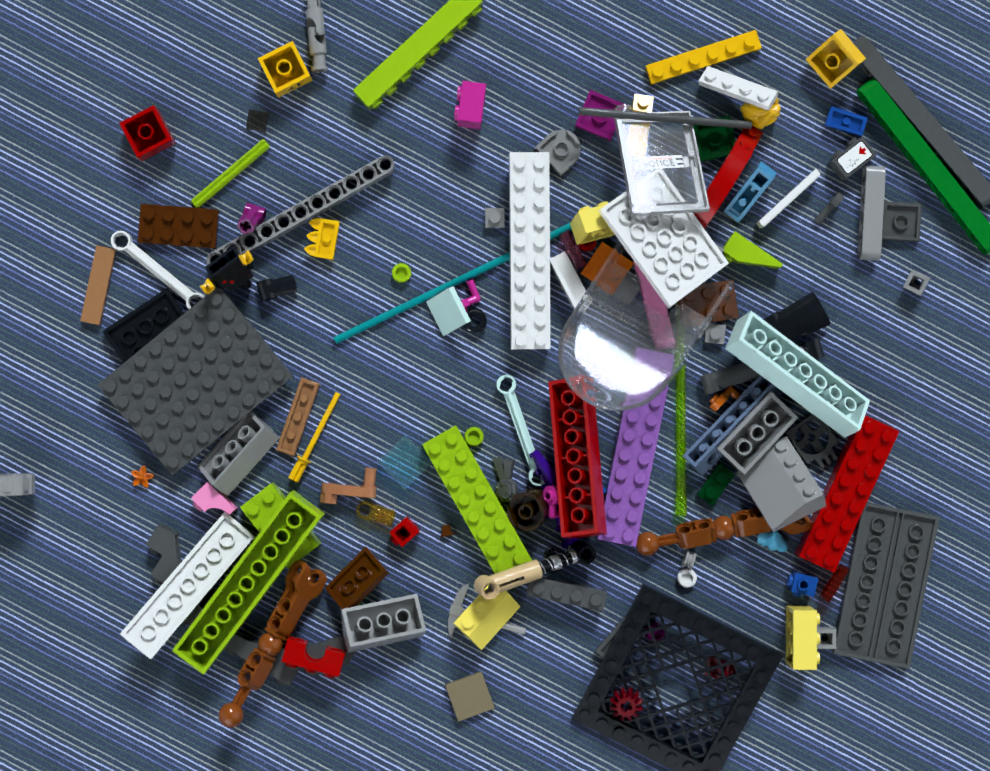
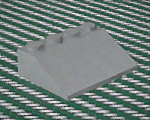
M787 436L777 440L745 475L739 470L737 471L738 476L772 532L826 507L824 493Z

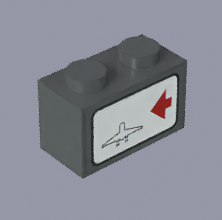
M864 137L858 140L853 138L846 144L848 148L843 152L839 149L831 155L832 160L828 164L841 181L848 178L877 155Z

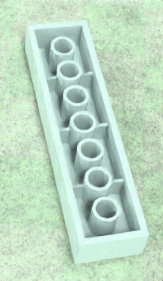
M752 311L736 321L726 345V350L844 438L861 429L870 402L869 399Z

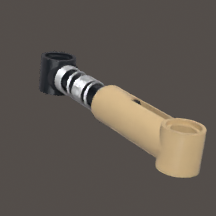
M576 541L571 546V549L566 550L565 553L552 555L548 559L544 558L541 562L534 559L490 576L481 575L475 580L474 589L485 599L491 600L499 593L542 578V573L546 574L550 570H559L564 565L569 566L570 563L590 564L595 560L596 551L584 541Z

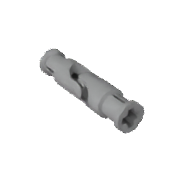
M307 0L306 20L309 53L312 56L313 65L311 71L314 73L326 72L328 67L326 66L325 59L327 48L323 9L321 8L320 0Z

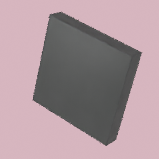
M884 201L882 240L920 242L922 203Z

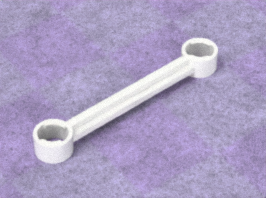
M117 231L112 235L111 244L115 249L127 252L186 301L188 309L191 308V299L205 297L203 294L192 292L136 246L130 234L124 231ZM126 236L128 244L125 247H117L115 242L117 237Z

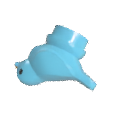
M778 530L758 535V544L767 546L772 551H787L788 543L783 539Z

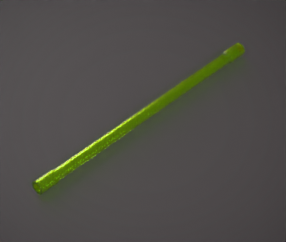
M676 302L675 515L686 516V460L683 457L686 453V326L682 327L679 305Z

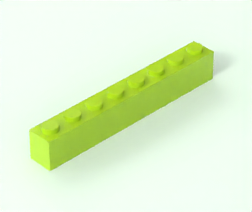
M449 0L353 89L354 94L369 110L372 108L377 109L383 103L382 99L386 95L391 96L398 89L396 86L400 82L405 83L412 76L411 72L414 69L419 70L426 63L425 59L428 56H434L440 50L439 46L442 43H448L454 37L453 33L456 30H462L468 24L467 20L470 17H476L483 10L481 8L483 1Z

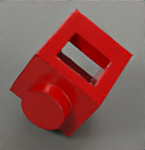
M406 516L389 532L391 534L389 538L396 546L400 544L403 547L420 532V529ZM406 529L407 535H401L400 530Z

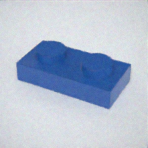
M831 106L829 107L824 126L862 137L868 118Z

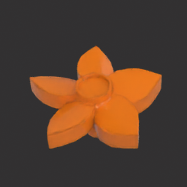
M145 465L140 468V472L137 470L131 471L132 475L136 478L133 486L142 483L144 487L148 488V479H151L154 474L146 473L147 468Z

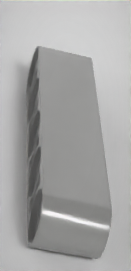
M865 165L863 167L858 238L859 260L879 261L881 257L886 178L884 166Z

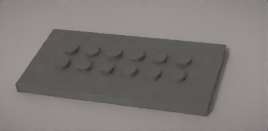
M869 502L866 503L857 524L836 630V649H833V654L910 669L939 516Z

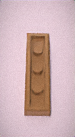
M96 245L80 319L82 322L101 325L117 252L116 249Z
M301 377L276 451L295 457L320 383Z

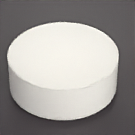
M683 568L677 573V581L682 587L690 588L696 583L697 576L692 569Z

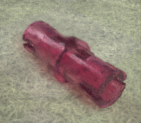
M568 230L560 234L559 237L567 250L565 252L572 260L575 269L579 270L586 266L587 263L580 252L581 248L576 244L571 231Z

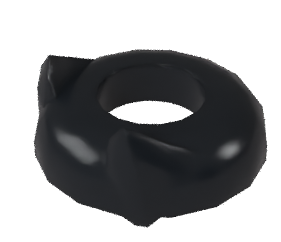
M473 308L468 310L469 318L471 319L472 316L477 315L480 318V324L474 327L469 322L463 325V327L470 333L484 331L487 325L485 313L481 309Z

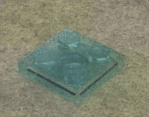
M406 435L378 461L404 489L432 463Z

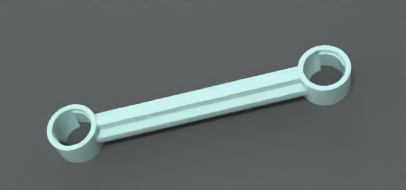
M503 375L498 378L496 387L506 400L530 469L528 473L529 481L533 485L541 486L545 484L543 480L540 483L532 480L533 473L537 467L533 457L530 458L529 454L534 452L535 448L514 391L516 381L510 375ZM504 378L512 380V387L507 392L500 389L501 381Z

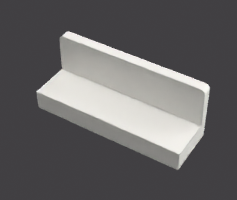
M566 252L553 258L551 257L550 266L574 312L591 304L592 301Z

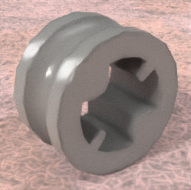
M687 550L683 556L681 567L687 566L691 570L695 563L696 553L690 554V551Z

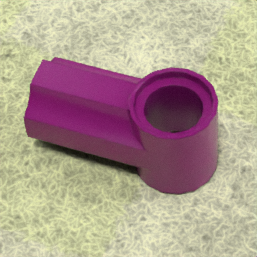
M247 202L237 224L241 233L248 234L253 232L258 224H262L266 215V208Z

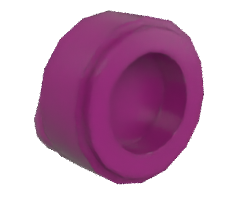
M656 621L650 622L652 628L661 626ZM664 629L653 632L656 641L661 640L665 635ZM650 633L644 634L646 638L653 642Z

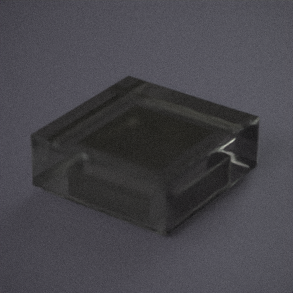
M249 109L246 129L266 133L269 113Z

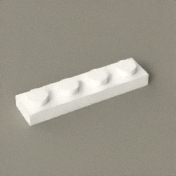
M707 66L699 79L700 86L768 111L778 97V91L709 66Z

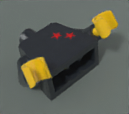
M235 245L205 267L210 279H206L205 284L200 285V288L206 295L214 291L215 288L227 289L231 292L239 287L243 289L250 288L252 285L250 279L253 278L251 271L254 267L253 255L249 250L241 254Z

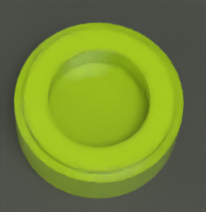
M399 263L393 267L392 277L399 283H405L411 278V269L408 265Z
M471 427L465 432L464 438L468 445L478 446L482 443L484 435L478 427Z

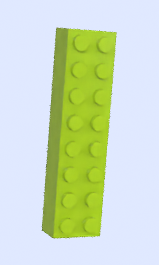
M457 425L423 443L422 446L493 572L498 573L532 561L531 556L514 526L509 521L504 508Z

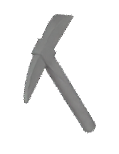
M469 584L463 585L458 590L449 610L448 631L451 639L455 629L453 623L466 610L461 605ZM508 622L502 627V629L525 635L526 628Z

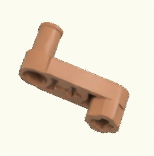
M365 467L364 484L361 486L322 483L320 502L337 504L338 495L376 498L377 486H375L377 469Z

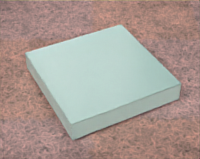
M454 286L426 301L443 336L471 321Z

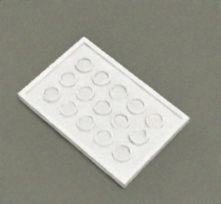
M656 169L636 184L640 205L685 203L662 169ZM627 191L598 211L668 308L729 264L693 213L631 216Z

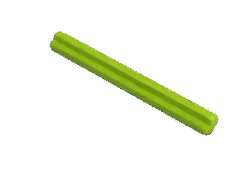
M264 139L258 142L191 200L194 206L200 208L270 148L269 144Z

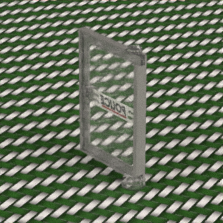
M623 104L615 107L614 110L633 111V107L629 104ZM690 111L647 112L691 116ZM614 118L631 216H636L638 220L648 218V215L709 211V202L692 124Z

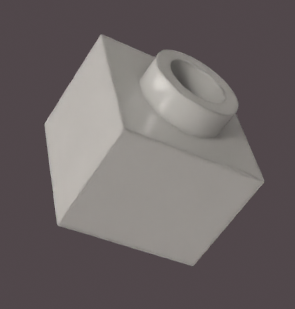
M913 269L903 287L922 296L931 277ZM916 279L922 281L920 286L915 285Z
M817 627V633L820 634V644L817 645V649H836V629L833 627ZM821 634H826L824 640H821Z

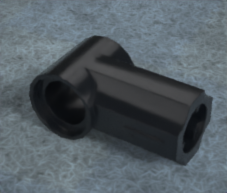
M294 275L256 282L261 302L297 292Z

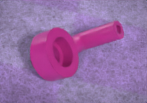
M473 279L466 282L472 297L461 300L466 311H468V306L481 300Z
M547 486L543 490V499L549 505L548 515L551 519L560 518L559 510H556V505L558 504L557 486Z

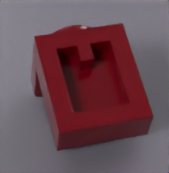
M708 657V667L719 664L717 657ZM720 658L721 663H724V662H727V661H731V660H726V659ZM733 664L723 667L725 676L736 673ZM720 668L710 671L713 678L723 677Z

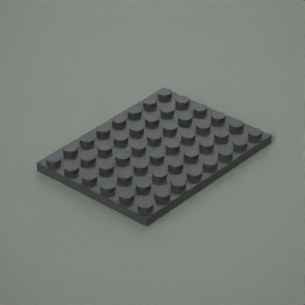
M215 288L214 291L207 294L101 381L98 387L170 474L174 475L294 376L222 289Z

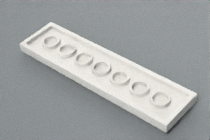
M224 512L120 635L149 659H152L255 536L228 513Z

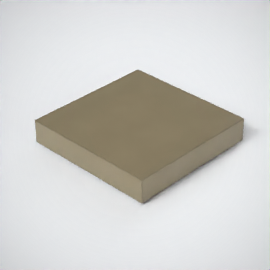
M482 671L445 684L458 722L495 708Z

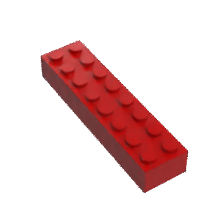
M587 376L548 381L561 537L572 539L607 534L593 379Z
M865 415L861 429L848 436L824 488L823 493L826 507L813 512L810 519V529L804 532L795 555L835 573L900 431Z

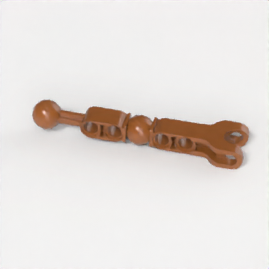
M758 507L738 511L735 514L732 513L730 514L731 518L719 516L714 521H712V518L681 523L676 527L675 533L656 536L652 532H643L638 536L636 549L644 556H651L659 550V547L678 543L680 548L689 549L717 542L716 538L727 540L734 534L738 538V536L746 537L772 530ZM805 516L779 530H784L792 535L806 532L810 529L811 521L808 516Z
M302 560L295 561L290 567L285 578L286 589L268 620L267 628L265 627L264 629L267 632L259 638L258 648L254 647V651L250 653L239 672L238 683L241 686L232 703L224 704L219 710V721L224 727L234 728L242 722L243 709L241 707L250 691H256L262 687L273 667V661L276 660L273 656L277 655L282 649V640L286 641L287 637L292 633L309 601L316 598L322 592L327 581V576L323 571L318 569L311 570L310 566Z

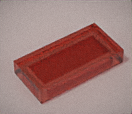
M838 564L835 573L832 574L820 593V597L830 602L850 569Z

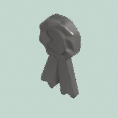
M502 456L492 458L500 479L495 486L496 496L502 502H510L518 494V485L512 480L515 461L508 458L503 460Z

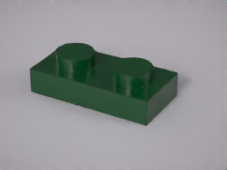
M718 463L696 495L713 506L735 474Z

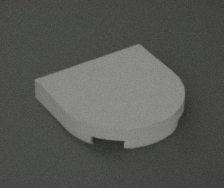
M555 130L551 132L534 148L537 152H549V165L560 177L577 162L581 153L578 137L568 130Z

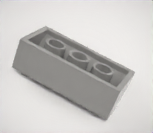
M770 391L717 449L737 470L745 475L798 417Z
M251 411L223 436L197 467L213 487L228 496L280 437Z
M417 594L341 609L342 631L347 653L423 637L426 632Z

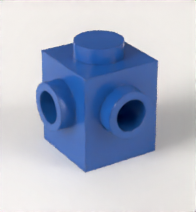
M792 571L791 575L787 577L786 586H788V590L793 592V596L804 598V595L814 597L819 578Z

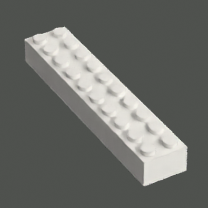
M510 152V349H551L549 152Z

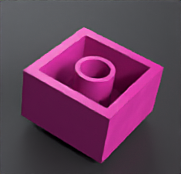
M463 81L462 86H458L457 101L460 104L455 106L454 120L458 122L459 127L481 130L486 84Z

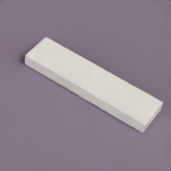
M818 170L812 171L755 224L759 228L765 227L820 176Z

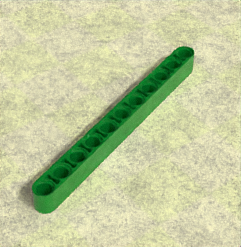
M874 78L868 80L856 90L858 97L976 247L984 255H988L990 253V223L879 82Z

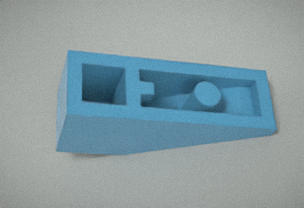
M761 161L723 212L739 223L773 181L777 172Z

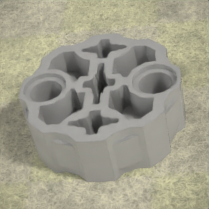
M34 473L0 474V496L35 494Z

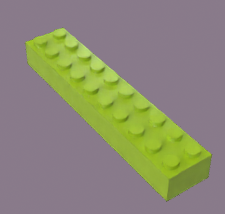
M291 491L172 651L204 675L325 513L296 491Z

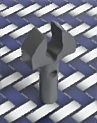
M837 192L815 218V222L821 224L832 210L841 203L844 196Z

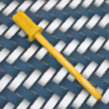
M335 392L303 456L297 455L298 459L288 477L289 479L299 483L307 465L311 464L307 459L341 394Z

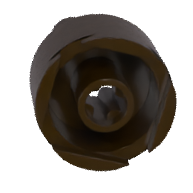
M526 489L510 500L507 515L513 526L528 532L537 529L550 518L548 515L549 505L543 499V490Z

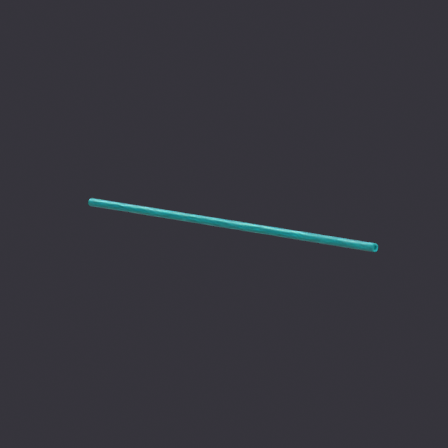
M570 223L551 231L550 240L571 231ZM510 252L333 337L336 344L423 303L452 286L456 287L509 261Z

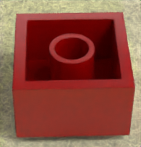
M154 105L119 123L136 157L141 161L177 144L159 109Z

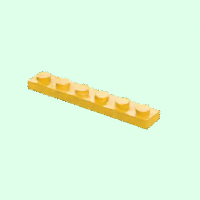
M753 30L646 65L645 68L650 84L653 85L761 50L762 47L757 31Z

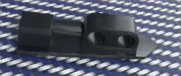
M813 292L781 311H777L763 319L790 341L831 324L823 306Z

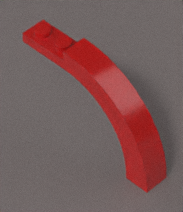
M754 126L751 129H742L732 149L706 189L709 211L692 212L704 229L730 192L763 135V132Z

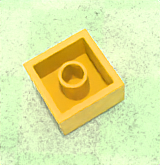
M840 29L805 60L831 89L866 58Z
M293 41L258 58L278 98L313 81Z

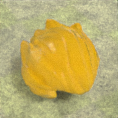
M776 98L769 111L746 102L740 106V111L746 121H751L752 126L762 130L764 127L776 122L777 117L780 116L781 107L778 104L779 100Z

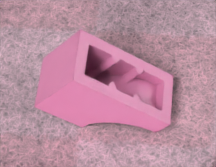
M209 481L191 497L194 501L193 505L199 511L203 510L206 512L210 508H218L230 515L238 509L223 492L213 487Z

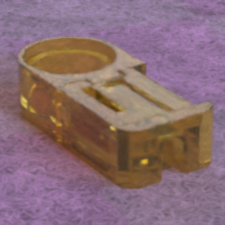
M362 501L356 507V513L360 518L368 521L374 519L373 521L385 525L389 524L388 527H391L396 511L369 501ZM367 504L370 507L371 511L368 515L360 513L361 505Z

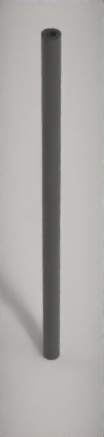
M579 107L578 115L740 129L752 128L751 121Z

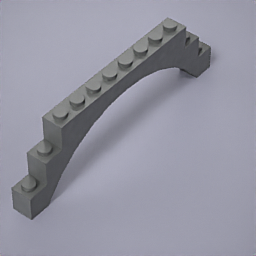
M161 523L157 525L146 546L150 547L149 551L158 556L162 555L151 573L154 581L160 585L166 581L182 562L178 533ZM200 601L181 625L191 626L206 605ZM237 632L225 647V651L233 656L238 655L242 658V662L245 663L250 653L254 651V647L258 648L259 640ZM343 634L318 643L308 644L307 652L309 656L315 659L323 657L327 646L346 650ZM282 645L281 651L273 656L276 660L273 661V667L268 675L276 678L275 681L278 684L290 686L301 667L291 668L287 667L286 663L281 662L286 646ZM346 650L344 665L347 666L356 651L347 653ZM318 671L316 673L306 672L311 676H314V674L318 676L320 674Z

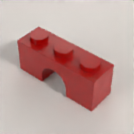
M293 636L288 637L281 661L286 663L287 667H303L309 673L322 672L328 678L340 676L346 650L327 646L324 656L315 659L309 656L307 652L308 640Z

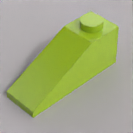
M736 231L730 235L722 247L725 249L722 254L729 263L734 262L779 269L783 265Z

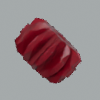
M621 687V693L615 690V697H610V702L612 703L610 710H614L613 715L615 717L620 715L621 721L625 717H628V720L631 721V715L638 717L637 711H642L643 709L640 705L643 703V700L639 698V692L632 693L631 687H629L628 691Z

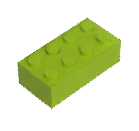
M273 482L240 508L260 533L286 497L275 482ZM311 532L287 564V569L295 561L302 559L321 544L313 532Z

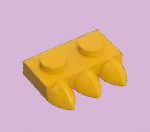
M323 218L312 219L309 221V224L318 231L310 232L306 236L316 244L308 245L304 250L311 256L334 260L340 221Z

